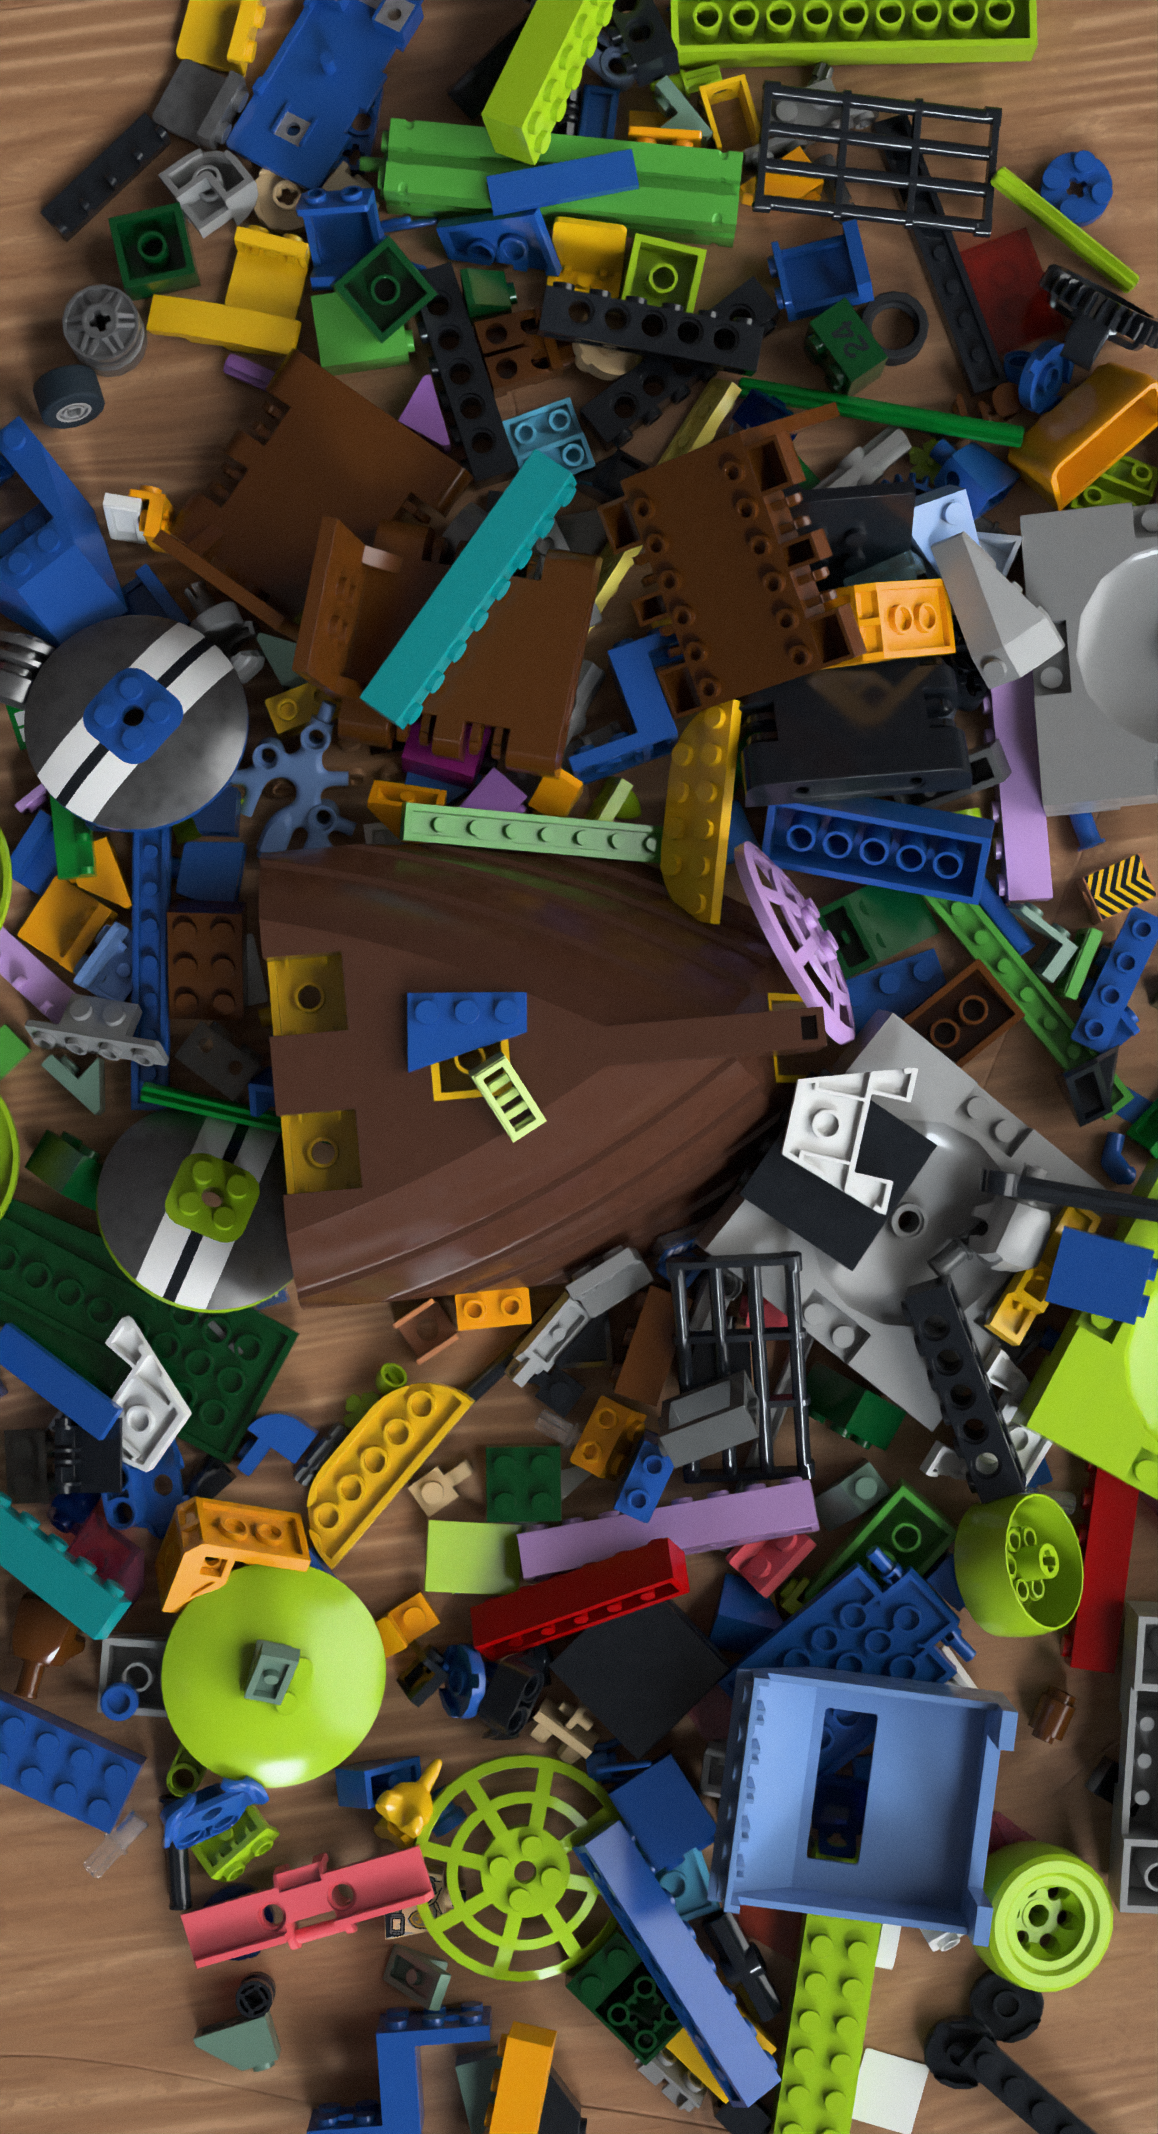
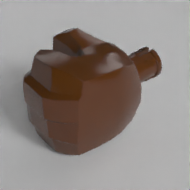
M26 1592L21 1598L9 1644V1653L21 1657L20 1660L24 1661L14 1694L31 1699H37L38 1697L37 1694L45 1667L50 1665L62 1667L70 1658L83 1652L86 1644L85 1637L76 1634L79 1628L34 1592Z

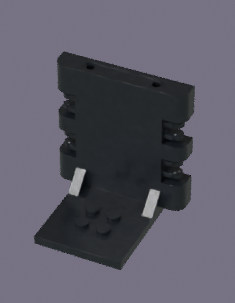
M914 481L783 492L785 498L799 492L802 494L803 501L796 506L790 507L789 510L793 519L802 515H809L812 524L796 529L799 536L824 528L833 556L809 564L811 572L826 566L828 567L830 575L825 579L815 582L819 592L867 583L909 580V560L916 497ZM937 655L935 657L900 658L818 670L736 698L735 700L740 701L739 710L742 711L740 726L744 725L749 732L757 733L751 735L746 740L747 746L740 754L745 807L971 789L972 772L965 732L956 727L954 720L945 717L954 711L953 708H958L959 693L955 670L946 665L944 659L936 657Z

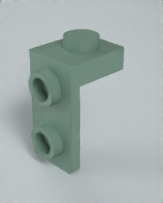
M1027 901L1024 904L1011 902L1007 909L1049 941V944L1034 963L1031 970L1042 981L1053 983L1055 980L1060 979L1067 972L1070 966L1068 961L1078 949V946L1069 940L1071 934L1056 923L1049 925L1041 918L1044 913L1032 903Z

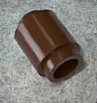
M1049 1685L1047 1692H1042L1028 1722V1725L1034 1728L1031 1735L1049 1744H1052L1054 1739L1062 1741L1075 1713L1074 1703L1077 1698Z

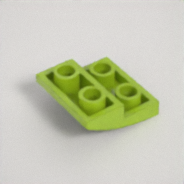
M1124 455L1073 499L1069 504L1068 510L1132 502V506L1148 505L1158 481V468Z

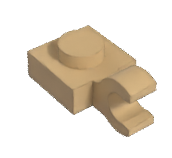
M464 1459L446 1473L437 1465L409 1485L408 1489L426 1515L431 1517L459 1497L460 1494L454 1486L473 1474L474 1469L467 1459Z

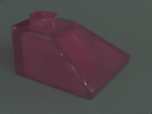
M92 1511L67 1551L76 1558L82 1556L88 1559L97 1567L95 1573L105 1581L107 1578L112 1579L126 1590L124 1596L132 1604L120 1619L124 1621L144 1591V1550L119 1530L111 1527L104 1518Z

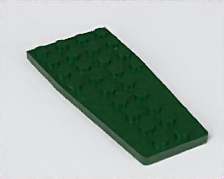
M12 1198L4 1216L0 1220V1326L3 1328L5 1323H13L112 1399L131 1372L132 1367L109 1348L105 1342L121 1318L126 1316L132 1317L192 1412L177 1434V1437L226 1464H230L248 1431L247 1428L254 1420L300 1333L253 1307L225 1313H204L199 1317V1312L181 1309L156 1299L139 1288L123 1273L111 1257L102 1236ZM215 1321L227 1333L223 1341L208 1326L210 1322ZM233 1341L235 1342L234 1352L228 1347ZM238 1347L243 1350L241 1355L239 1354Z

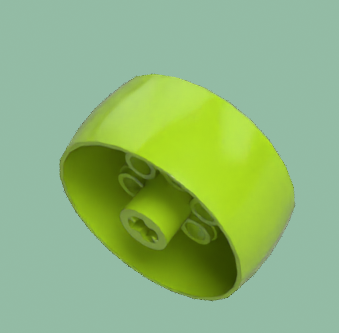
M1018 1493L981 1504V1501L974 1503L965 1512L959 1523L955 1538L954 1569L960 1595L974 1621L984 1631L999 1637H1032L1066 1626L1072 1620L1080 1605L1083 1592L1084 1570L1078 1537L1070 1519L1059 1504L1044 1494Z
M1018 1841L1001 1847L987 1857L983 1890L993 1906L988 1947L972 1945L978 1956L1000 1977L1016 1986L1037 1992H1056L1072 1987L1086 1978L1101 1961L1108 1948L1113 1931L1114 1912L1111 1897L1103 1879L1086 1861L1071 1851L1043 1841ZM1058 1887L1057 1895L1054 1898H1049L1048 1890ZM1066 1911V1920L1058 1924V1913ZM1023 1930L1025 1933L1024 1940L1020 1943L1017 1937V1932ZM1049 1933V1943L1041 1947V1937Z

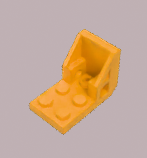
M943 579L875 582L835 589L838 598L823 603L826 611L850 602L867 649L865 654L824 669L900 658L956 653L950 598Z
M196 1496L177 1505L154 1563L162 1611L178 1613L195 1597L224 1586L235 1561L249 1565L258 1564L307 1572L311 1558L301 1514ZM206 1556H207V1557H213V1558H217V1559H215V1560H213V1561H208V1560H206L205 1558H206Z

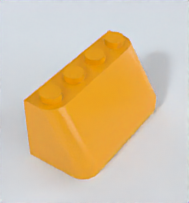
M1115 362L1099 365L1085 382L1078 388L1070 390L1062 402L1038 419L1037 423L1024 434L1021 447L1009 446V466L1021 475L1020 479L1057 511H1061L1158 426V381L1147 373Z

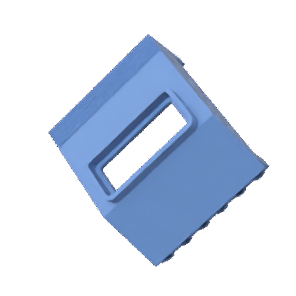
M821 1667L737 1669L707 1900L722 1902L724 1912L739 1914L740 1905L965 1934L968 1935L972 1945L988 1947L993 1906L983 1890L1000 1752L1001 1750L1014 1751L1018 1711L1003 1692ZM827 1708L877 1715L857 1863L807 1857L824 1717Z

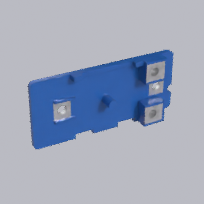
M305 0L303 2L304 9L262 77L259 76L252 86L254 94L226 139L228 150L306 190L322 188L351 140L350 135L346 134L358 112L360 110L365 113L368 112L388 77L383 71L396 49L404 52L422 22L424 15L421 4L424 0ZM291 126H298L300 128V132L295 136L287 134Z

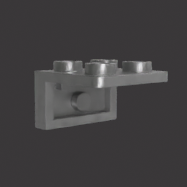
M184 59L179 64L154 110L152 119L163 129L207 152L216 151L220 144H224L232 128L231 124L236 114L240 113L247 103L249 92L244 76L231 70L227 78H224L190 59Z

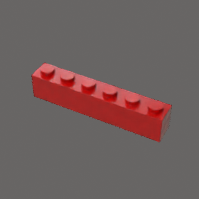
M1085 1461V1472H1089L1090 1476L1088 1487L1082 1488L1080 1497V1508L1085 1509L1083 1524L1078 1523L1076 1528V1535L1083 1559V1592L1080 1605L1069 1623L1068 1634L1062 1635L1060 1655L1065 1657L1064 1662L1071 1668L1114 1674L1139 1490Z
M668 1537L657 1538L639 1548L620 1551L611 1558L599 1562L586 1563L580 1569L569 1573L553 1575L541 1583L532 1586H522L513 1593L501 1597L488 1598L484 1603L470 1608L474 1648L491 1661H495L689 1593L685 1553Z

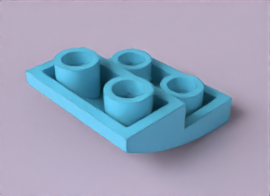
M570 397L502 422L518 470L521 469L534 449H537L572 474L596 466Z

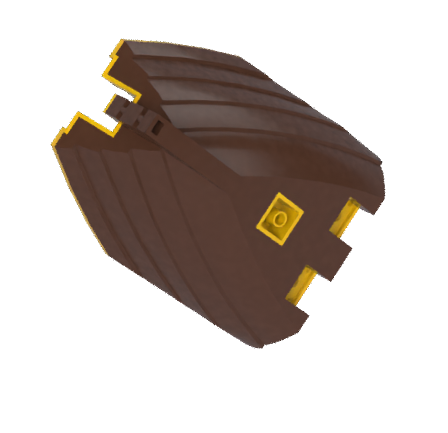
M435 843L406 845L355 844L267 852L260 855L259 926L262 958L267 961L273 1024L274 1037H269L275 1109L276 1116L281 1117L287 1195H283L286 1235L298 1301L303 1310L574 1282L571 1278L574 1273L588 1265L592 1269L605 1262L602 1256L622 1245L623 1249L628 1247L636 1248L643 1260L709 1223L738 1186L735 1183L745 1167L749 1165L753 1168L761 1157L757 1150L769 1133L775 1136L782 1126L778 1119L790 1102L792 1103L797 1079L806 1078L807 1075H779L777 1056L810 1054L827 1046L823 1006L772 1010L773 1004L803 1002L781 966L751 907L723 894L720 925L698 921L672 900L666 888L661 870L642 862ZM779 921L789 943L796 952L798 942L789 925ZM306 987H315L321 994L320 1003L311 1009L304 1008L299 1001V995ZM527 992V1033L408 1073L407 993ZM498 1052H502L506 1056L547 1120L514 1143L468 1074L470 1070ZM501 1067L484 1078L483 1081L485 1084H488L505 1072ZM510 1081L494 1091L492 1095L496 1098L514 1085ZM518 1095L501 1107L502 1111H507L523 1099ZM527 1108L509 1121L514 1126L532 1113ZM322 1141L331 1143L335 1151L333 1159L327 1164H320L313 1157V1148Z

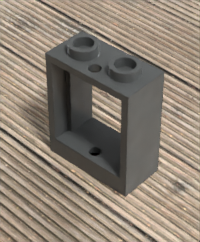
M745 1370L662 1401L661 1417H658L660 1435L656 1436V1440L661 1454L664 1457L669 1456L675 1468L759 1437L760 1400Z

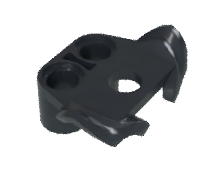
M545 1643L526 1649L524 1652L510 1655L499 1664L478 1711L479 1719L490 1728L489 1731L483 1733L482 1739H516L519 1737L524 1726L534 1720L535 1712L532 1709L542 1687L552 1685L549 1665L554 1661V1657Z

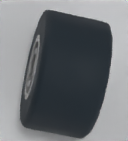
M73 364L52 369L41 375L33 387L40 416L44 424L52 428L66 429L84 425L95 419L104 409L105 401L97 376L93 369L85 365Z

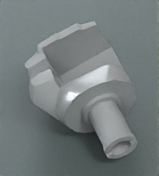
M197 581L191 584L194 591L187 587L184 595L192 604L198 617L192 621L189 627L210 639L231 662L241 684H246L263 668L265 662L264 652L259 649L240 651L238 653L237 651L242 643L257 637L258 632L261 633L259 624L253 621H243L237 604L234 602L216 604L204 581Z
M1025 1162L1021 1175L1045 1179L1048 1170ZM996 1194L991 1202L973 1207L971 1218L987 1223L988 1230L983 1236L970 1235L969 1248L976 1253L977 1258L982 1263L997 1271L1019 1272L1034 1269L1039 1265L1048 1242L1051 1221L1050 1211L1038 1206L1039 1203L1034 1200Z

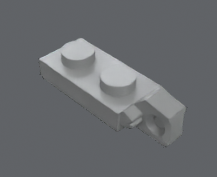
M564 1291L514 1352V1358L504 1371L512 1381L523 1387L534 1373L538 1375L543 1370L548 1372L593 1319L589 1316L583 1304L573 1300L570 1294Z

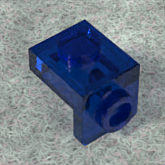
M101 1493L58 1494L50 1504L47 1517L57 1530L63 1533L70 1532L77 1536L82 1530L85 1521L102 1499Z

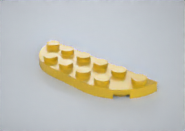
M735 699L702 710L688 724L673 748L661 845L660 869L672 900L698 921L720 925L742 714V711L739 710L740 701Z
M433 1382L415 1383L398 1388L383 1396L369 1409L324 1463L311 1485L307 1507L310 1538L319 1556L331 1570L340 1563L475 1402L473 1398L459 1389Z

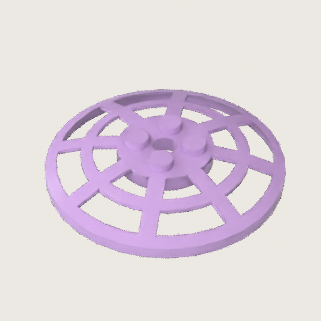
M745 841L734 848V859L741 883L754 914L785 973L807 1008L823 1006L826 1033L840 1045L853 1041L856 1037L855 1020L847 984L837 960L836 951L839 950V947L832 933L829 930L824 932L818 921L820 913L810 897L805 900L785 873L752 842ZM756 865L767 877L773 889L762 885ZM769 901L780 905L786 921L800 945L796 952L789 943ZM808 961L830 992V1007L803 967Z

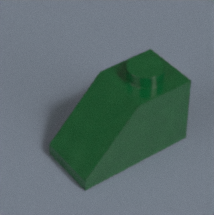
M472 268L460 269L462 292L471 326H474V322L512 313L511 305L518 304L514 283H506L504 271Z

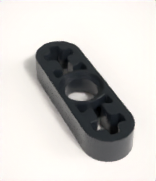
M952 615L956 653L941 656L946 665L955 670L959 693L958 709L970 712L976 710L986 696V683L971 658L957 617ZM960 657L965 659L969 663L970 668L960 667L954 658Z

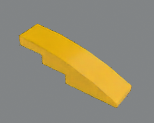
M153 294L146 330L155 335L182 337L191 343L223 346L227 350L234 352L286 357L292 348L297 349L302 323L290 318L224 304Z
M1064 1206L1050 1224L1048 1242L1039 1265L1034 1269L1016 1272L983 1326L1012 1347L1019 1346L1036 1315L1044 1313L1049 1302L1045 1301L1064 1226L1095 1233L1102 1218L1090 1210Z

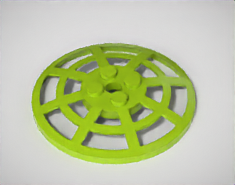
M528 1753L503 1755L483 1761L463 1771L448 1783L432 1801L433 1813L430 1821L423 1827L421 1834L415 1838L413 1846H420L423 1858L429 1857L447 1862V1888L454 1908L434 1918L429 1909L428 1902L416 1906L430 1935L440 1948L457 1963L477 1974L497 1980L515 1982L542 1980L561 1974L582 1963L613 1932L618 1921L612 1913L604 1928L585 1948L581 1949L572 1934L588 1916L600 1892L589 1876L570 1873L567 1853L573 1850V1846L606 1822L620 1820L621 1823L626 1824L609 1798L608 1793L599 1783L589 1778L586 1772L568 1762L546 1755ZM538 1768L535 1791L510 1792L489 1800L478 1782L479 1779L489 1774L506 1769ZM553 1772L565 1775L583 1785L600 1801L603 1807L585 1820L570 1804L550 1795ZM465 1789L477 1809L461 1824L452 1840L451 1846L428 1841L431 1831L442 1811L456 1795ZM532 1804L528 1824L506 1827L497 1813V1810L510 1805ZM547 1807L553 1808L565 1815L575 1824L576 1828L558 1840L551 1832L543 1828ZM484 1819L494 1837L487 1843L482 1855L462 1850L470 1833ZM522 1861H529L535 1867L534 1874L528 1880H519L514 1875L515 1867ZM458 1865L479 1870L483 1891L466 1901L462 1899L458 1884ZM566 1889L587 1892L579 1909L565 1923L555 1905L562 1898ZM493 1904L498 1910L507 1914L502 1935L485 1928L473 1915L488 1905ZM543 1914L552 1929V1932L543 1936L517 1939L522 1918ZM463 1921L467 1928L479 1938L498 1946L493 1967L481 1964L465 1955L448 1940L443 1931ZM559 1941L569 1956V1959L557 1965L540 1970L508 1971L514 1950H534Z

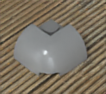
M199 148L158 174L174 202H180L185 218L189 223L193 224L203 239L231 219L237 226L240 225L250 215L258 198L255 180L238 158L227 149L225 152L217 150L203 152Z

